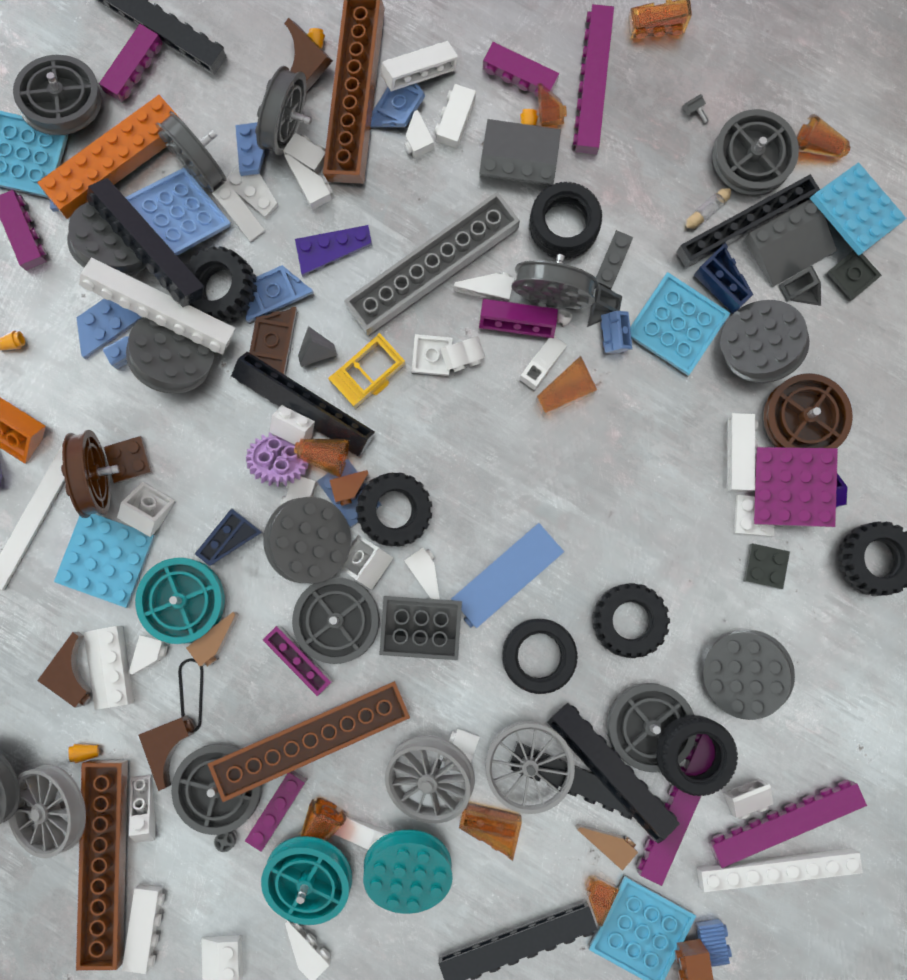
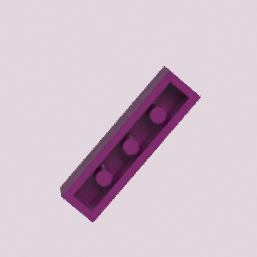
M141 24L138 25L99 82L100 87L105 93L121 103L130 96L131 89L140 81L142 73L151 65L153 57L162 48L163 43L159 35Z
M492 42L483 59V69L486 73L496 75L506 83H513L523 91L528 90L540 99L549 100L558 82V72L495 42Z
M10 190L0 195V220L19 265L27 271L46 263L45 255L47 253L43 245H40L38 242L40 236L31 225L33 219L24 208L26 205L24 198L21 194L18 195L14 190Z
M483 299L479 328L554 338L558 309Z
M276 626L263 639L270 649L316 696H319L333 682L280 626Z
M295 771L287 773L245 839V842L262 852L308 779Z

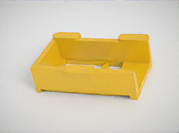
M378 333L375 338L334 374L328 377V379L351 403L352 407L356 409L372 394L378 395L389 385L388 380L406 364L399 353ZM379 344L395 363L373 381L357 362ZM353 366L358 368L370 381L371 385L365 390L348 374L347 371Z

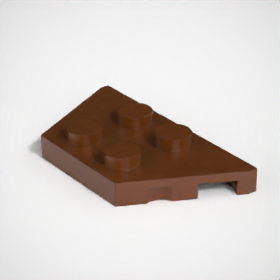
M291 307L289 310L282 312H273L268 316L256 317L249 353L284 375L297 307Z

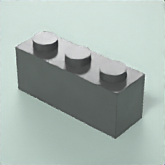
M617 230L615 231L596 276L599 284L610 290L612 289L633 240L632 236Z

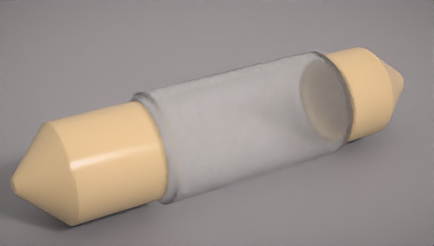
M721 189L713 194L686 220V228L696 229L700 224L708 220L730 199L731 189Z

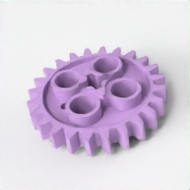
M269 432V437L266 438L264 435H261V440L256 438L255 444L250 443V449H247L246 455L247 469H250V475L254 474L255 480L261 477L262 484L268 481V485L271 486L275 482L276 486L279 487L280 482H283L287 486V481L294 483V478L300 480L301 474L305 475L309 463L308 449H305V446L300 448L278 436H273Z

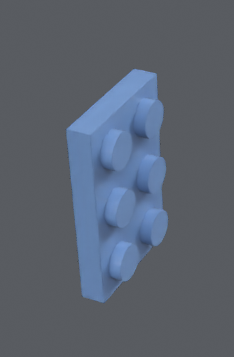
M347 459L317 482L332 503L343 513L351 528L358 523V513L356 512L358 496L355 500H352V504L346 506L336 504L330 484L331 479L357 473L354 466ZM379 501L377 503L376 509L382 506Z

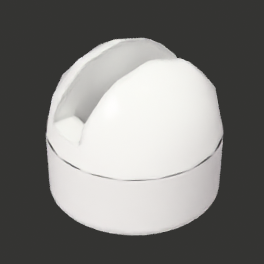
M560 309L557 314V323H563L562 326L569 324L572 314L567 310Z

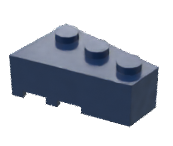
M725 242L699 267L694 276L734 314L754 294L743 274H740L734 258L732 259Z
M231 508L195 552V555L211 566L263 531L234 508Z

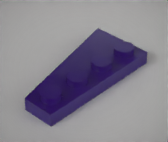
M368 225L295 239L302 277L313 270L321 269L324 265L333 261L336 262L346 255L354 254L372 245Z

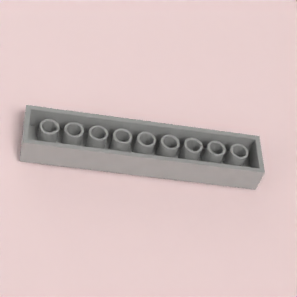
M497 191L344 300L345 305L368 336L517 230L520 220Z

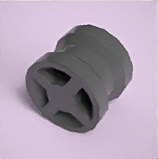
M231 831L217 835L214 839L215 848L220 852L231 850L237 840L235 833Z

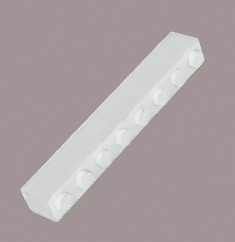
M92 257L80 274L79 286H82L85 290L92 291L106 300L115 302L141 317L148 318L158 325L174 331L178 335H183L193 342L209 348L213 352L223 355L232 339L235 327L190 305L182 307L171 296Z
M852 848L741 861L721 868L718 864L697 867L699 887L703 892L863 873L860 853Z

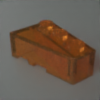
M666 0V3L656 6L653 2L631 8L628 16L630 38L643 39L648 36L662 37L670 34L678 36L685 33L692 16L690 0Z
M582 357L577 358L536 397L535 401L543 417L585 399L597 391Z
M468 802L466 808L461 813L459 829L477 840L485 842L492 849L500 851L513 861L522 817L520 814Z

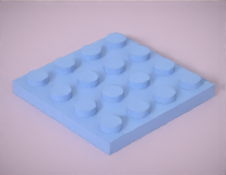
M184 168L125 197L176 255L229 228L231 224L192 175Z

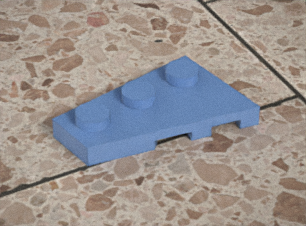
M257 122L235 125L239 172L241 176L260 174L265 150L260 149L257 145L255 133Z

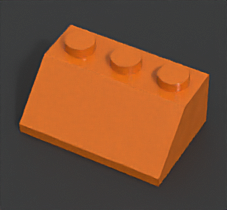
M0 397V448L26 464L43 440L46 426Z

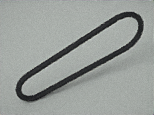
M191 658L184 660L178 669L181 717H184L181 669L186 662L192 661L197 663ZM202 666L200 667L198 726L193 730V732H196L201 726L203 691Z

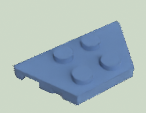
M415 83L394 91H390L387 87L372 111L371 128L406 127L414 111L418 109L425 98V94L420 86Z
M281 265L256 277L257 281L254 284L257 286V292H253V296H255L254 302H250L248 305L250 308L247 311L246 321L250 323L256 320V317L270 314L312 295L314 292Z
M106 299L101 300L76 317L81 356L84 359L88 358L133 327L142 317L115 302Z

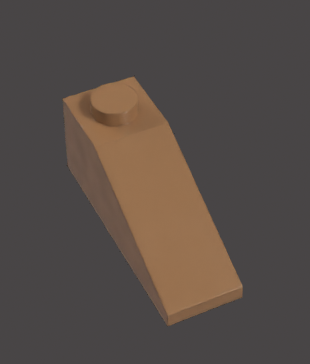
M237 612L229 614L204 636L186 647L200 667L204 665L208 667L217 660L215 657L220 654L239 616Z
M581 824L575 826L583 836L622 871L638 853L634 848L636 844L628 837L624 839L621 835Z

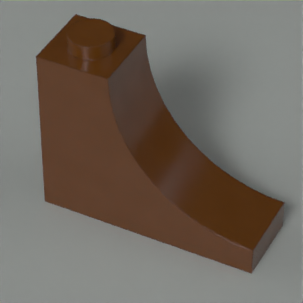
M288 18L284 24L292 35L295 48L294 61L290 71L295 73L301 71L305 74L307 92L333 60L296 22Z
M80 632L71 633L37 680L74 708L85 706L90 700L91 696L89 695L92 692V689L83 681L78 670V649L84 638V635Z
M188 715L138 735L158 791L171 786L169 767L172 755L185 738L194 734V724L188 718Z

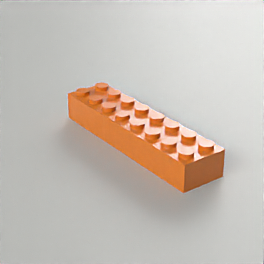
M157 95L37 183L62 215L68 219L78 207L88 202L87 193L89 185L106 178L115 185L164 149L166 143L158 135L159 130L155 123H162L170 116V111L175 112L160 95Z

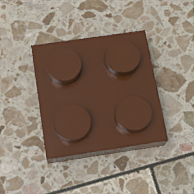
M142 436L104 447L108 465H118L120 469L119 473L111 474L115 484L152 473Z

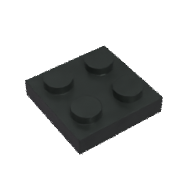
M854 250L827 272L851 301L882 276L863 253L858 256Z
M753 543L750 544L744 581L783 589L790 551Z

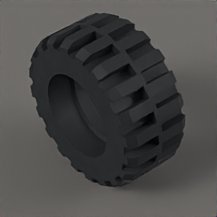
M215 246L208 247L207 251L203 248L198 251L199 254L197 256L193 254L190 257L191 261L189 264L186 263L185 265L203 284L204 290L202 298L189 305L222 322L224 320L231 322L234 320L233 317L240 318L243 316L242 312L244 310L248 311L250 308L248 306L249 303L254 302L255 296H253V292H257V286L254 284L257 279L256 275L253 274L252 267L236 252L219 246L218 249ZM220 270H229L232 276L229 291L220 299L208 300L206 284L209 278Z
M392 472L373 478L363 487L362 493L357 499V520L362 527V531L371 540L381 545L400 547L415 542V539L420 538L424 534L423 531L429 527L428 521L429 518H432L430 507L433 506L432 501H429L428 498L430 496L428 490L425 491L424 485L416 481L415 477L405 475V473ZM391 491L404 494L411 504L409 520L398 528L385 526L381 523L376 513L379 499L385 493Z
M878 521L861 525L853 529L851 534L846 535L844 538L846 542L841 544L839 549L843 552L841 555H838V561H842V566H839L840 571L845 572L844 579L846 582L852 583V588L860 590V593L870 594L871 596L892 595L902 592L903 588H907V531L903 532V527L893 525L892 522ZM873 541H881L886 544L893 555V566L884 577L873 575L865 564L866 548Z
M622 584L605 592L601 596L602 598L597 601L592 617L594 618V623H592L593 629H595L596 637L602 643L601 645L611 653L626 658L645 657L649 653L655 652L657 647L664 643V637L669 632V629H667L668 624H670V618L667 615L669 610L663 604V598L658 596L653 589H649L642 584ZM627 602L641 605L648 615L647 630L636 639H626L620 636L613 625V615L616 609Z

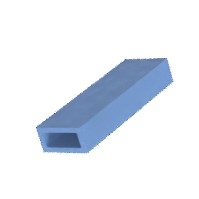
M538 523L452 597L451 600L462 601L461 611L466 616L463 620L470 628L474 626L477 629L562 555L564 551L542 525Z

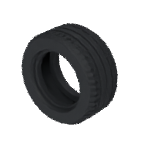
M574 182L555 183L541 191L534 200L529 219L530 233L536 245L548 255L550 254L557 258L558 254H562L565 256L564 259L572 258L583 254L594 244L602 225L603 214L597 197L588 188H584L585 186ZM558 204H570L582 212L585 218V228L580 234L573 237L558 236L548 228L545 221L546 213Z
M531 619L520 623L509 633L503 645L502 661L508 677L515 685L529 693L546 694L555 692L567 684L577 667L578 652L573 637L563 626L548 619ZM539 633L553 638L559 646L561 653L560 663L556 670L549 676L542 678L527 675L520 667L518 661V652L523 641L529 636Z
M688 715L675 719L661 733L662 735L659 737L656 747L657 763L662 775L673 786L689 795L706 796L718 792L730 782L737 768L738 752L732 735L721 724L704 716ZM706 734L712 740L715 748V758L711 767L697 776L684 774L678 763V752L682 743L693 735Z

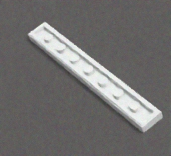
M62 445L0 554L1 590H5L65 483V477L61 471V465H63Z

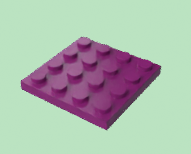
M757 447L754 524L836 527L838 448Z

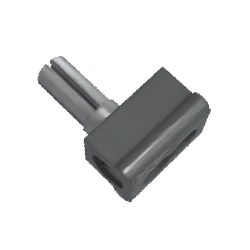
M702 94L682 106L687 116L697 111L704 123L710 120L703 107L706 102Z

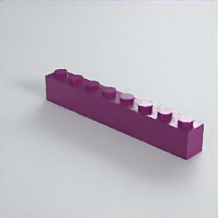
M592 4L591 11H587L586 23H589V28H585L584 34L587 46H583L582 52L585 64H581L580 75H583V81L579 82L578 92L581 93V99L578 98L576 110L580 111L579 116L575 118L574 126L578 130L577 134L573 136V145L576 146V153L597 155L599 150L614 6Z
M696 734L693 748L685 758L684 766H680L684 774L697 776L711 767L715 758V748L712 740L706 734ZM673 785L669 790L670 798L667 803L665 802L664 807L675 814L680 825L659 844L653 838L648 839L644 848L646 850L644 857H640L636 866L640 876L660 886L665 881L701 796L684 793Z
M849 780L841 781L835 788H825L820 791L821 794L806 796L800 803L787 804L784 806L785 809L779 812L777 810L771 811L766 814L767 817L752 819L744 827L736 826L730 830V833L725 835L721 833L713 836V840L708 843L717 864L724 868L866 807L867 804L858 784Z

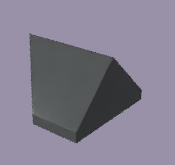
M809 266L780 284L787 301L821 306V281L813 266Z
M598 284V287L594 289L595 303L590 308L587 327L601 322V315L620 311L622 296Z
M309 326L298 354L301 367L337 355L334 344Z

